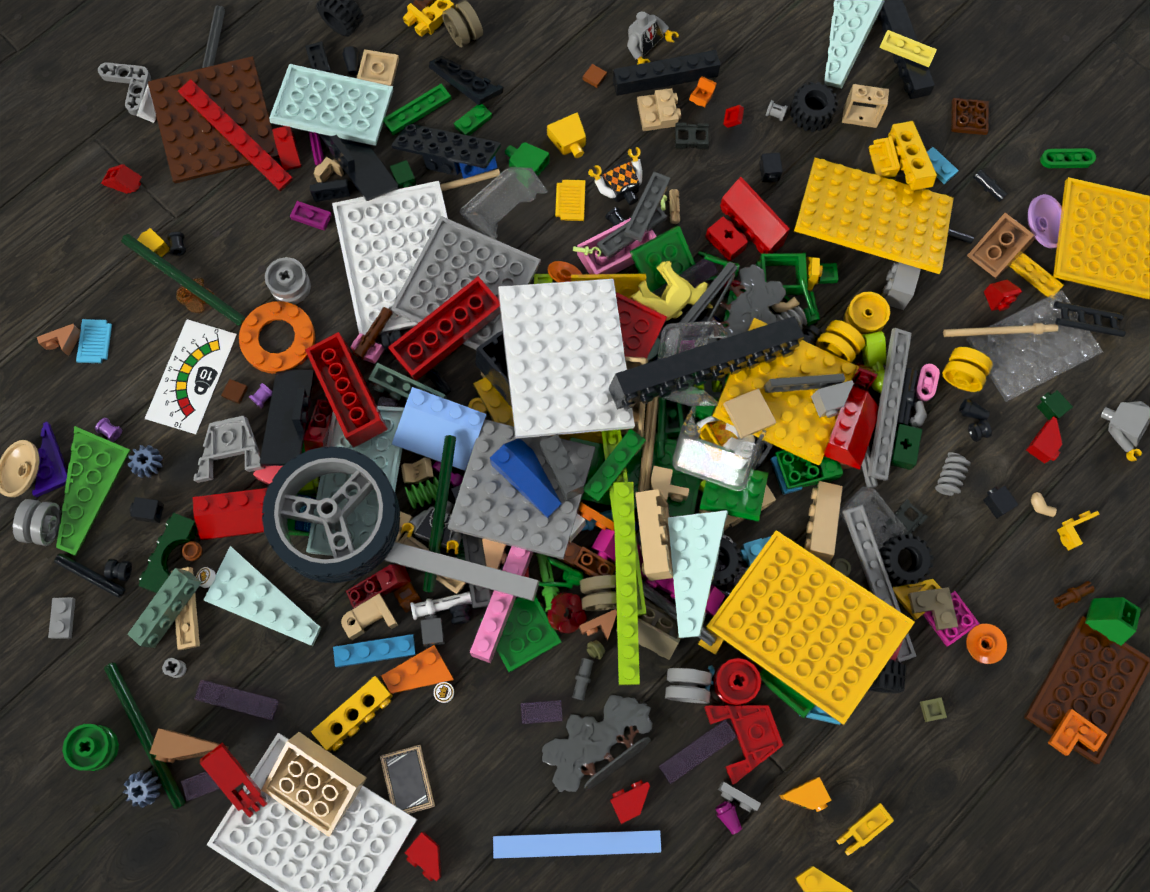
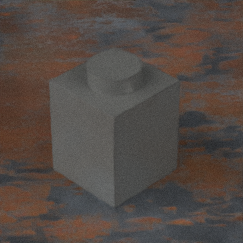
M437 615L426 616V620H421L423 645L428 647L445 644L443 620L437 618Z

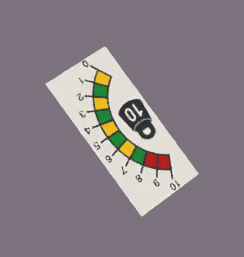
M187 319L145 419L196 434L237 334Z

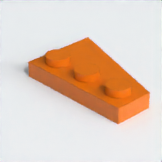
M435 645L381 675L391 694L431 686L441 682L454 681Z

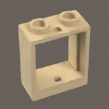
M853 84L843 108L842 123L877 128L888 104L889 89ZM853 102L874 104L877 106L876 108H871L852 104Z

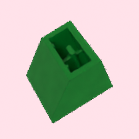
M1124 597L1093 598L1085 623L1093 630H1097L1105 635L1110 641L1122 646L1137 631L1141 608Z

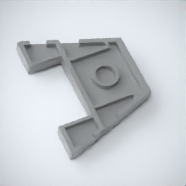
M239 416L209 423L203 447H205L204 453L198 461V465H200L198 473L194 475L195 482L200 483L213 480L214 460L245 454L246 471L252 472L265 469V466H261L259 463L261 455L247 417Z

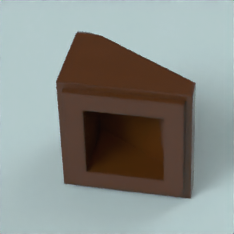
M410 582L393 592L405 612L411 610V602L414 604L422 602Z

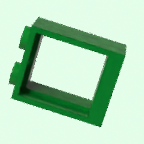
M806 253L761 254L760 259L756 261V266L764 270L765 282L766 266L795 265L796 285L782 286L786 290V295H805L801 279L805 280L808 288Z

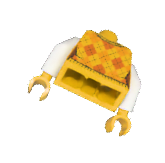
M713 416L697 422V425L688 424L685 428L686 431L694 429L692 433L688 434L690 438L695 437L697 430H699L698 434L714 461H719V463H722L720 461L723 445L731 437L737 439L733 432L725 429L726 422Z

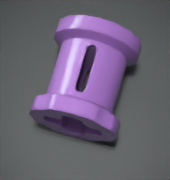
M261 383L260 388L254 395H250L249 398L262 408L263 403L272 396V391Z
M107 418L101 419L95 426V431L108 437V440L111 442L116 441L122 434V429L111 424Z

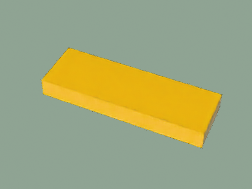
M1024 253L1009 266L1050 300L1064 286V284Z

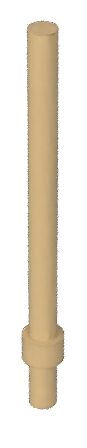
M496 169L465 179L462 178L440 184L441 191L500 176V171Z
M1034 323L1027 326L945 329L943 335L944 337L1033 333L1035 335L1043 334V332H1057L1058 325Z

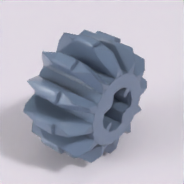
M140 445L139 451L133 449L135 454L129 456V459L132 460L128 463V466L132 468L131 472L138 474L141 478L145 475L151 478L152 472L158 474L157 467H163L160 463L163 460V457L159 455L160 451L153 449L151 445H148L146 448Z
M144 770L130 775L129 780L124 783L127 789L123 793L129 796L126 801L132 800V806L139 805L140 807L154 803L155 798L160 795L157 789L161 787V784L156 783L158 777L152 778V771L145 773Z

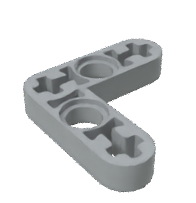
M102 63L98 67V73L103 80L130 83L125 107L131 115H137L148 81L151 80V75L147 68L136 65ZM122 71H129L127 76H120ZM136 88H142L140 93H134Z

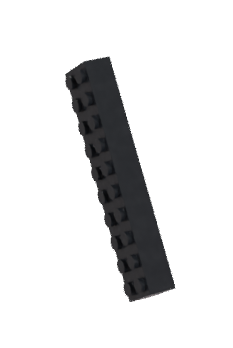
M795 316L615 373L608 389L617 410L621 408L625 410L630 409L636 403H648L657 396L663 398L670 395L673 391L678 390L681 392L694 384L700 386L712 378L718 380L724 377L725 374H736L743 368L748 367L751 369L764 361L770 363L779 356L788 357L800 345L799 343L804 338V334Z

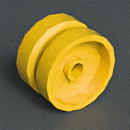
M862 292L856 295L850 302L843 319L845 323L850 324L861 335L878 332L884 328L889 320L890 307L886 299L874 292Z
M840 320L832 321L826 328L825 333H822L815 343L816 347L850 363L854 361L856 355L866 345L863 336L854 327Z
M957 347L952 351L949 362L946 364L942 374L944 379L951 385L961 390L977 392L983 389L986 377L990 374L993 367V362L988 356L976 349Z

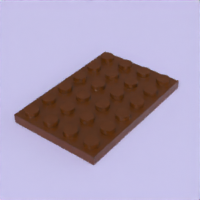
M1081 616L1024 718L1052 736L1067 711L1073 709L1107 734L1098 751L1093 752L1079 741L1073 747L1074 751L1094 764H1100L1150 671V658L1127 643L1120 646L1116 642L1110 641L1105 635L1097 630H1093L1086 624V618Z

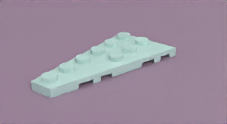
M884 0L834 1L828 62L825 72L826 85L842 89L885 2Z
M727 510L668 517L679 638L701 636L711 583L728 515Z
M231 546L229 547L204 601L313 646L321 627Z

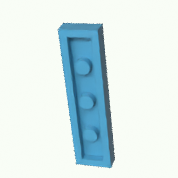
M413 634L333 647L336 668L416 655Z

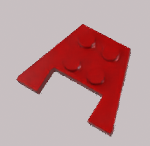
M708 705L704 707L710 725L728 718L731 719L745 757L743 761L725 766L732 785L736 784L741 778L783 746L769 705Z

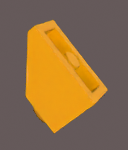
M815 777L779 795L782 800L809 810L815 809L816 812L828 807L826 803L832 801L820 777Z

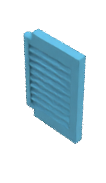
M82 319L77 363H102V360L108 359L112 324L107 323V320Z

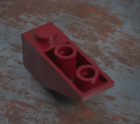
M857 363L851 379L854 383L853 386L867 391L878 374L874 369Z
M317 400L304 437L305 452L327 446L333 414L332 407L327 400Z
M390 564L348 589L346 593L354 609L377 594H380V596L389 594L408 584L411 580L405 566Z

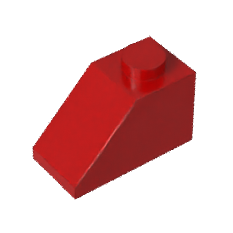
M284 126L272 129L283 169L286 171L301 167L291 127Z
M121 164L109 168L101 184L128 194L139 189L141 185L139 181L142 176Z
M1053 416L1049 419L1026 449V451L1044 464L1050 460L1054 461L1060 454L1058 450L1062 446L1057 418Z

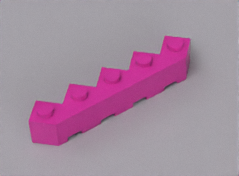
M602 529L591 548L600 557L616 564L615 531ZM637 544L642 579L649 586L657 587L670 594V597L675 600L673 578L650 581L646 575H643L642 563L644 562L640 549L641 545ZM712 585L705 616L706 614L714 616L725 598V595Z

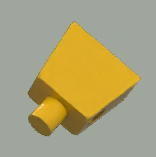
M578 113L547 125V136L563 155L572 152L575 158L583 156L584 151L582 147L586 145V135Z

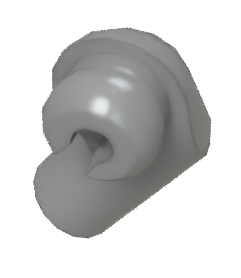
M923 401L914 403L916 414L909 420L911 427L922 426L927 418Z

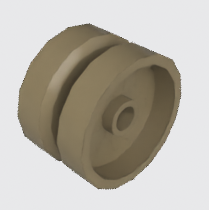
M466 0L456 4L455 9L450 7L443 11L442 16L445 26L459 47L462 48L469 44L470 38L476 40L483 36L480 20Z
M616 575L594 576L580 581L581 592L588 594L582 598L583 610L604 611L617 608Z

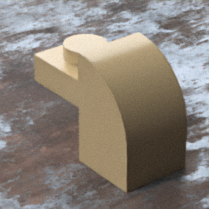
M654 466L650 480V490L659 489L666 501L667 497H671V500L676 502L686 501L689 488L670 485L673 470Z

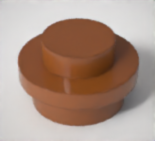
M195 541L188 542L183 546L182 555L188 561H195L202 555V547Z

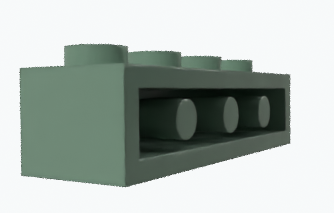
M379 363L376 364L368 379L373 385V389L381 393L386 391L390 393V397L398 401L400 399L407 401L412 387L447 399L445 394Z
M175 568L127 635L140 646L155 648L202 582L189 571Z

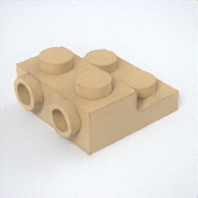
M672 88L655 90L654 95L637 97L643 131L675 127L678 120L681 119L680 108L676 109V104H678L677 93H673Z

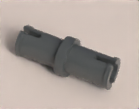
M582 658L578 676L576 675L575 677L577 681L572 698L584 701L588 683L591 682L589 678L594 661Z

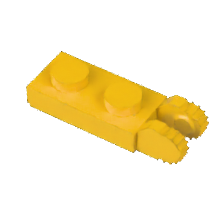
M878 803L850 826L848 831L843 833L836 841L838 844H843L853 835L856 842L845 850V853L849 856L859 847L866 845L889 826L894 819L883 805Z

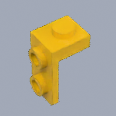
M1089 510L1080 514V519L1076 521L1071 518L1062 522L1063 527L1057 529L1061 536L1062 544L1067 547L1068 551L1083 544L1074 526L1100 515L1098 511L1091 514Z

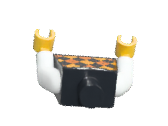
M636 147L637 153L635 156L632 155L631 149L628 150V155L633 158L632 161L628 159L603 172L600 166L596 165L594 166L596 174L593 173L592 169H589L588 173L591 177H595L594 181L601 194L613 198L616 202L626 199L629 205H633L638 201L635 194L639 192L643 174L641 161L638 159L640 155L638 147Z

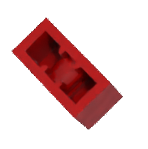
M724 216L707 229L705 236L730 262L746 250L748 244L746 236L743 233H739L735 229L734 224Z

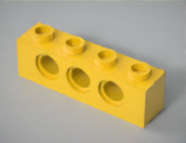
M914 122L893 124L888 137L892 136L900 162V169L905 173L906 183L910 185L912 191L933 187L937 174Z
M374 676L311 732L325 750L336 751L344 744L342 740L348 735L352 737L360 730L358 726L364 721L368 723L375 717L374 712L379 708L384 709L388 706L393 695L379 678ZM368 696H373L374 704L367 707L365 699ZM356 709L359 713L358 718L351 721L349 714L352 710ZM340 723L343 728L342 732L335 735L333 728L336 724Z

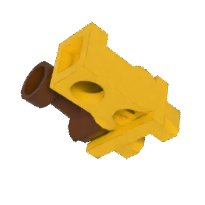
M414 0L412 4L410 3L407 6L408 12L403 16V20L408 26L416 22L417 25L414 28L421 37L427 32L432 35L435 32L434 30L439 28L444 22L443 11L450 7L455 9V6L450 0Z

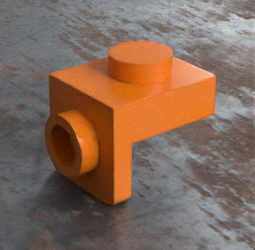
M701 76L689 100L698 106L705 107L711 100L717 83Z

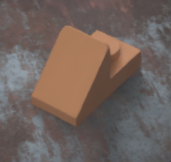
M70 324L38 336L37 340L46 350L56 349L60 345L61 350L69 356L80 337V329L74 324Z
M614 609L579 625L581 634L591 636L597 633L598 628L601 627L608 641L617 616V610Z

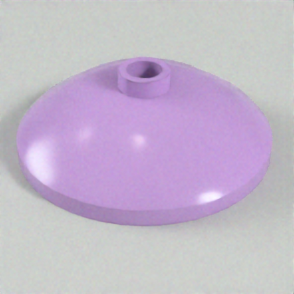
M1043 194L1035 197L1030 203L1028 225L1030 231L1035 235V239L1041 245L1047 248H1056L1062 206L1052 196Z

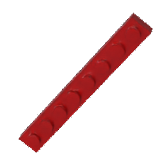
M191 79L178 90L179 94L280 192L293 180L261 146Z

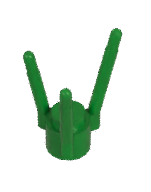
M701 251L698 252L706 260L723 265V269L730 262ZM734 263L737 266V270L735 271V278H737L739 264ZM717 276L704 277L703 281H714Z
M802 278L801 284L808 304V308L804 309L803 312L807 319V325H812L820 321V315L817 310L814 292H810V299L805 280ZM787 295L784 296L785 300L788 302L790 299Z
M550 556L547 557L550 564L565 570L563 579L566 582H539V586L572 588L573 585H580V581L583 579V571L570 567Z

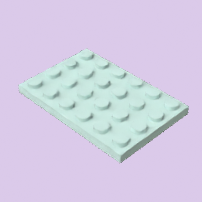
M289 64L269 117L270 123L329 136L337 135L342 139L376 146L392 97L393 86Z

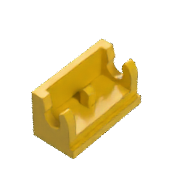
M892 136L874 140V145H870L868 149L875 174L884 178L896 177L900 170V164Z

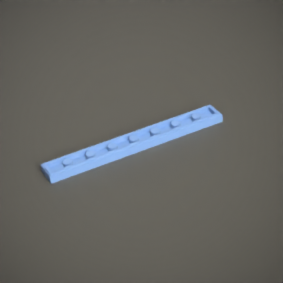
M660 830L493 836L494 858L661 852Z

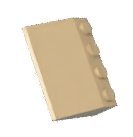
M298 732L286 742L261 790L330 837L367 778Z

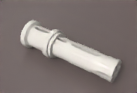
M468 591L436 600L428 598L426 601L416 604L411 602L410 605L413 619L417 620V617L431 616L435 612L447 610L453 606L472 604Z

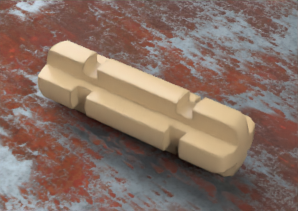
M671 189L669 191L670 223L678 224L680 222L679 190Z

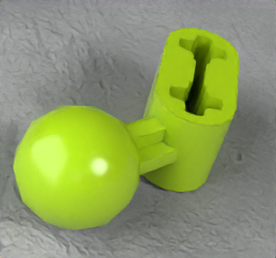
M878 331L862 335L866 344L862 349L864 366L872 368L877 372L878 375L871 384V387L875 392L881 394L885 373L883 366L886 365L887 356L884 333Z

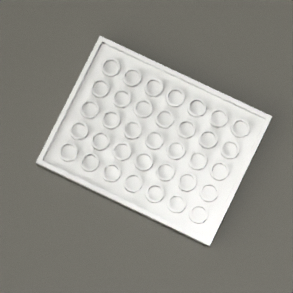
M439 181L393 190L370 201H366L364 197L332 203L359 333L364 335L367 333L383 307L391 310L441 216L448 219ZM393 313L381 333H392L397 329L400 331L410 329L417 325V323Z
M614 279L499 286L498 294L515 437L528 438L634 428L632 408L617 410L608 389L615 373L627 370Z
M277 733L250 776L260 790L264 786L286 742L289 740L280 733ZM244 785V791L246 792V794H249L250 791ZM362 786L331 836L328 837L261 790V795L266 800L267 805L263 807L259 801L256 802L260 810L255 812L250 807L253 816L249 818L242 809L238 811L232 804L207 843V846L279 892H375L418 819L365 786Z

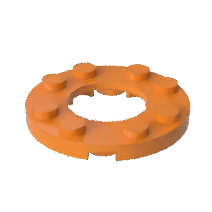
M269 302L257 307L245 318L239 332L240 349L247 361L256 369L271 374L290 370L299 364H303L308 358L305 349L315 344V330L310 318L301 308L288 302ZM275 320H283L289 323L295 332V338L291 347L281 353H269L259 343V333L262 328Z

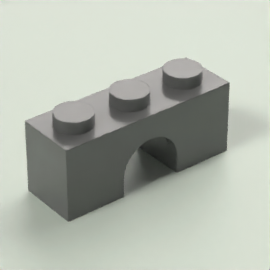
M558 434L541 441V452L548 466H551L565 500L567 501L584 493V485Z

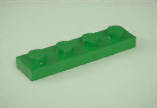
M439 84L386 116L383 123L390 133L395 135L407 125L413 124L451 101V95L442 84Z
M629 429L586 484L584 493L599 503L646 443V439L632 429Z

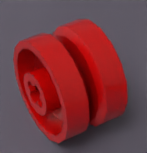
M740 658L728 660L716 671L713 680L714 690L719 699L726 704L734 706L743 705L756 697L761 686L760 673L755 665L748 660ZM735 679L739 680V686L733 683Z

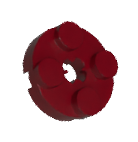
M560 593L552 599L551 610H548V621L553 629L562 633H572L579 628V625L586 621L585 610L582 609V600L578 595ZM567 608V610H569V614L567 617H564V614L566 613L565 609Z

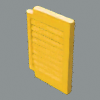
M562 180V183H557L555 216L561 217V220L584 221L585 180Z

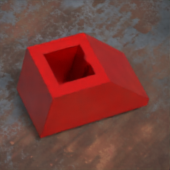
M1003 280L989 284L984 294L991 311L998 309L999 311H1004L1010 308L1012 302L1017 300L1022 291L1010 281Z
M640 780L631 785V790L624 792V789L612 794L613 799L610 802L621 824L641 814L650 787L648 782L643 783Z
M421 832L405 852L408 856L406 860L414 867L419 865L424 870L422 874L428 880L432 881L434 879L438 881L441 878L440 847L425 832Z

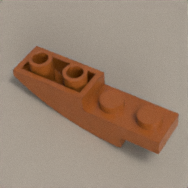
M573 542L568 543L564 560L559 559L591 577L612 575L616 569V565Z

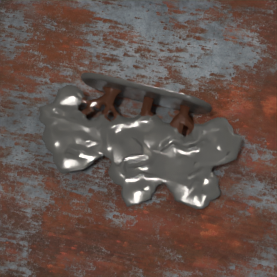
M752 264L750 267L740 269L741 284L734 287L732 283L735 273H733L710 314L700 337L705 334L710 325L714 326L715 335L707 337L703 345L718 341L715 339L716 335L721 340L748 331L753 318L767 324L777 322L776 315L769 311L768 307L779 304L786 295V290L783 288L780 281L765 282L764 270ZM744 288L746 289V291L742 292L740 291V289ZM731 290L737 298L727 305L723 300L727 292ZM719 307L729 310L730 316L724 322H718L714 318ZM719 327L725 330L726 337L723 338L720 335L721 329Z
M611 695L604 706V720L602 722H597L591 716L581 718L579 715L570 714L566 725L569 738H555L546 743L542 748V761L551 766H557L552 781L559 792L564 790L576 792L584 775L592 776L584 786L585 790H589L643 750L651 739L645 737L633 744V739L636 733L644 734L652 729L653 723L648 716L651 707L647 706L646 703L639 704L635 698ZM634 725L637 727L635 732L633 731ZM626 726L630 727V734L627 735L629 739H626L624 736V728ZM622 736L623 740L620 741L617 737ZM616 743L625 744L627 750L614 759L610 754L611 746ZM608 759L610 763L596 773L594 763ZM585 765L588 770H582L581 766Z

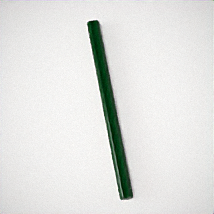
M126 234L122 237L121 242L236 325H242L245 320L242 314L131 235Z
M446 435L444 439L429 551L440 554L456 444V437L452 435ZM425 572L423 591H435L436 574Z
M109 663L104 667V670L173 808L179 809L186 802L166 762L156 760V755L150 754L154 738L116 663Z

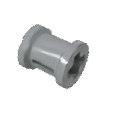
M771 100L765 116L771 115L783 121L788 106L778 105Z
M169 658L165 660L162 670L166 675L180 678L186 673L187 667L183 661ZM174 664L177 665V667L175 668V672L172 671V669H174Z

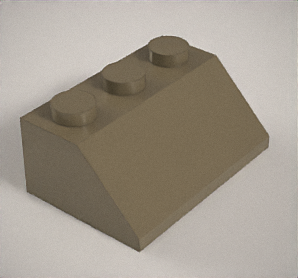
M644 598L647 615L638 616V642L641 646L670 660L681 639L678 633V622L654 602Z

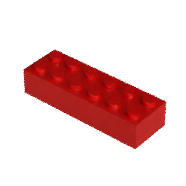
M477 276L388 348L409 375L417 381L501 314L500 302L480 277Z
M339 332L305 349L343 434L353 448L388 430L350 349Z

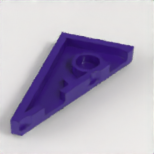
M48 422L43 423V428L41 429L42 444L41 448L38 449L40 465L36 477L35 490L32 491L33 496L36 498L66 485L68 473L53 430Z

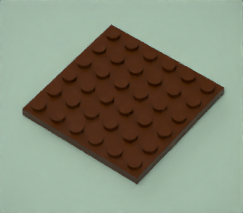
M253 56L148 81L172 180L175 184L252 165L179 94L178 90L190 79L273 159L280 158Z

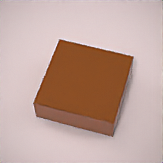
M592 64L583 75V80L598 88L607 76V72Z

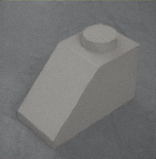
M852 380L818 389L811 396L819 418L823 416L830 418L838 414V411L844 406L854 384Z

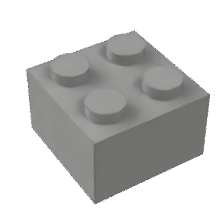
M900 262L893 263L886 277V280H888L887 285L884 286L881 294L889 306L901 310L905 309L914 296L921 271L920 268Z

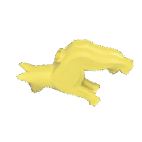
M670 261L661 262L656 267L668 284L661 298L650 292L645 280L638 285L639 290L630 297L632 300L667 316L666 321L671 318L677 319L682 314L681 310L687 304L694 305L708 288V283L702 282L694 288L687 280L673 271ZM709 303L705 309L713 308V306Z

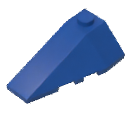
M517 438L503 444L490 457L492 467L545 517L549 518L562 505L536 454L522 439Z

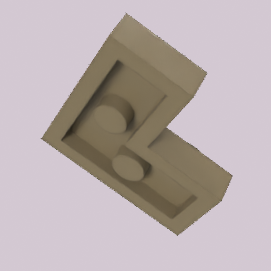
M949 587L908 594L912 614L932 611L936 631L958 627Z

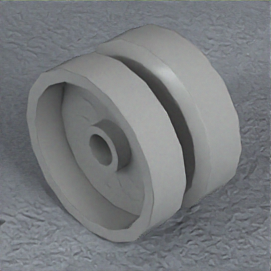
M289 257L279 258L273 261L266 269L265 283L275 300L298 304L308 296L311 289L310 279L303 265L296 259Z
M33 499L22 501L16 510L13 521L15 539L19 542H34L37 545L43 546L53 543L58 535L61 524L59 505L52 502L41 503L39 500Z
M690 668L667 669V681L679 685L666 687V699L688 703H710L711 692L698 687L711 685L712 673Z

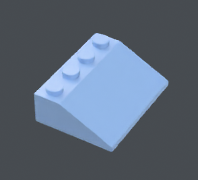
M412 387L392 445L441 462L445 436H455L456 444L452 466L465 471L486 414Z

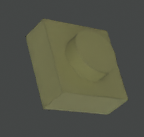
M942 697L920 702L925 722L947 718Z

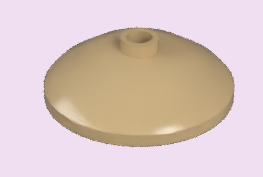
M19 440L10 445L0 459V493L2 495L17 497L26 492L35 481L39 471L40 457L33 443Z

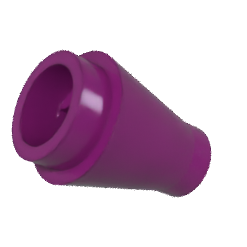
M725 801L715 808L717 817L730 830L731 834H736L742 830L734 804H731L730 801Z

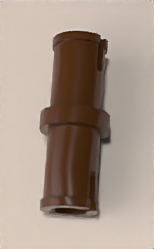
M1086 581L1075 588L1071 587L1067 589L1066 593L1053 599L1054 604L1056 605L1060 602L1056 607L1062 609L1073 602L1077 603L1081 601L1082 597L1095 591L1094 586L1092 585L1088 588L1092 583Z

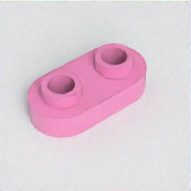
M926 364L919 371L915 387L918 399L928 401L935 395L940 375L937 366ZM925 373H929L931 377H927ZM921 390H925L927 394H923Z

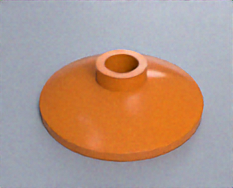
M555 261L548 266V273L556 282H571V275H582L577 267L567 262Z
M979 624L973 627L967 635V649L970 655L980 663H996L1004 657L1007 651L1006 637L994 625ZM982 641L987 643V648L982 647Z

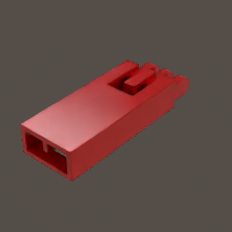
M223 742L200 759L201 766L238 811L242 809L250 818L253 816L250 807L255 812L260 810L256 802L259 801L263 807L267 805L266 800L261 795L260 788ZM243 783L250 793L246 794L243 788L239 791L235 788Z

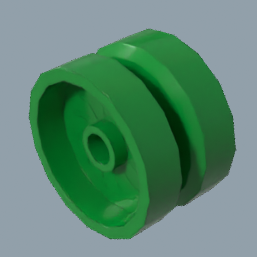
M82 724L68 733L64 740L62 751L65 761L74 769L99 771L105 769L114 761L118 754L119 743L115 733L108 727L96 724Z

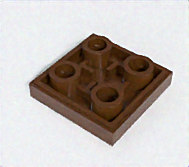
M953 98L951 132L987 135L989 130V101Z

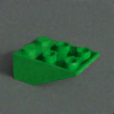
M786 450L775 453L787 489L818 485L819 481L827 483L838 480L843 475L840 462L825 456L821 464L816 465Z

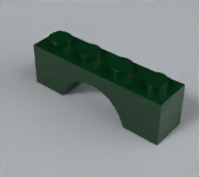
M173 513L172 517L168 518L165 525L166 529L157 540V548L150 555L148 566L139 578L140 583L138 586L156 594L170 576L167 566L170 553L177 546L193 541L198 532L194 520Z

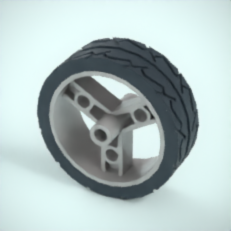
M331 446L308 450L281 467L272 479L273 482L268 486L262 508V513H264L262 515L264 533L277 555L289 567L306 578L325 583H341L355 580L372 571L383 562L394 546L400 526L398 498L381 468L373 460L358 451L345 447ZM330 473L352 474L331 498L315 500L296 496L308 482L319 476ZM357 489L355 495L349 496L351 490ZM374 489L379 503L378 519L368 540L355 550L347 526V517ZM346 498L348 502L341 510L338 504ZM307 506L305 512L299 513L301 507ZM315 508H317L320 517L313 515ZM288 519L324 525L334 559L312 558L299 552L294 547L289 536ZM332 530H334V531H340V530H342L341 532H336L335 534H333V532H332ZM341 539H345V544L341 547H338L337 542Z

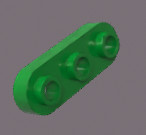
M1087 148L1047 149L1040 157L1041 164L1046 168H1088L1096 160L1095 153Z

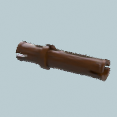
M383 307L367 333L361 337V342L353 352L356 357L363 360L371 346L375 345L376 338L393 315L390 309Z

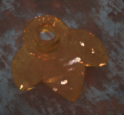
M203 278L192 279L203 287ZM183 286L177 290V300L181 304H185L189 311L194 313H202L204 311L203 304H206V302Z

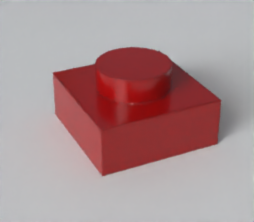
M741 105L726 109L723 125L729 128L742 124L744 108Z

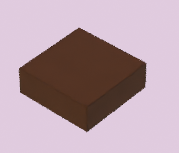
M229 379L221 396L240 404L248 387Z

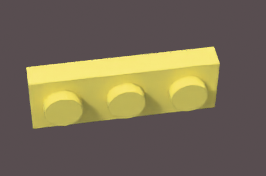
M887 30L880 45L881 49L926 67L930 66L937 50Z

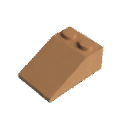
M1004 213L967 257L994 278H997L1035 240V235L1007 213Z
M158 728L150 754L156 755V760L174 763L175 760L205 756L220 744Z

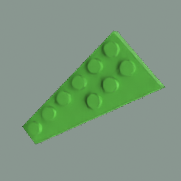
M75 426L56 548L77 556L131 451Z

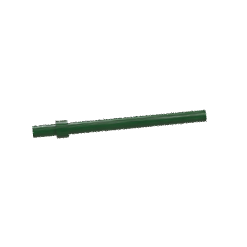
M667 344L659 345V359L667 357ZM658 396L657 457L664 458L665 443L667 442V434L665 433L666 397L661 398Z

